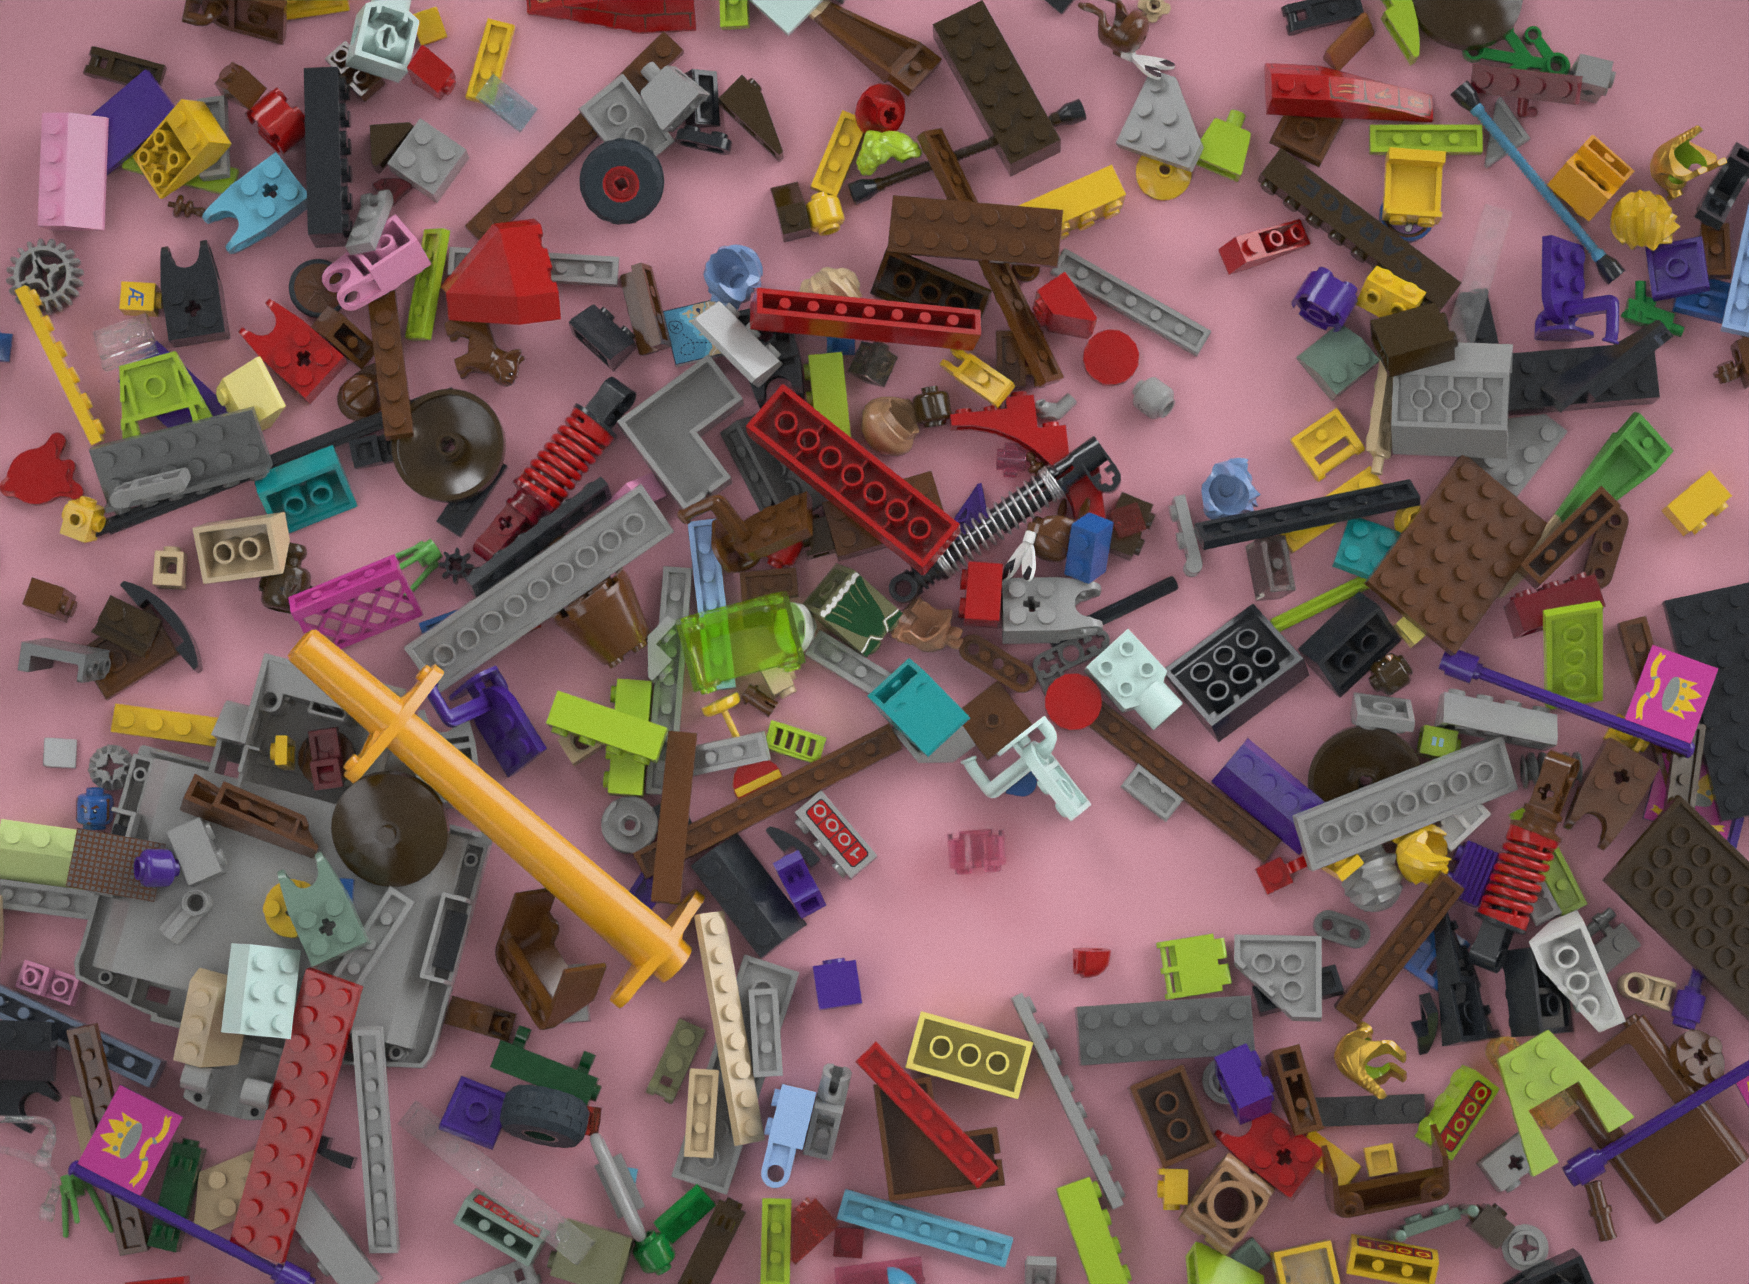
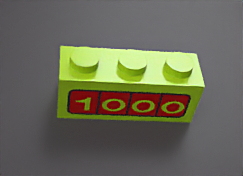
M1461 1065L1452 1074L1450 1083L1445 1091L1436 1098L1434 1107L1429 1115L1420 1122L1414 1137L1432 1149L1430 1125L1436 1124L1447 1151L1448 1159L1452 1161L1500 1088L1476 1070Z

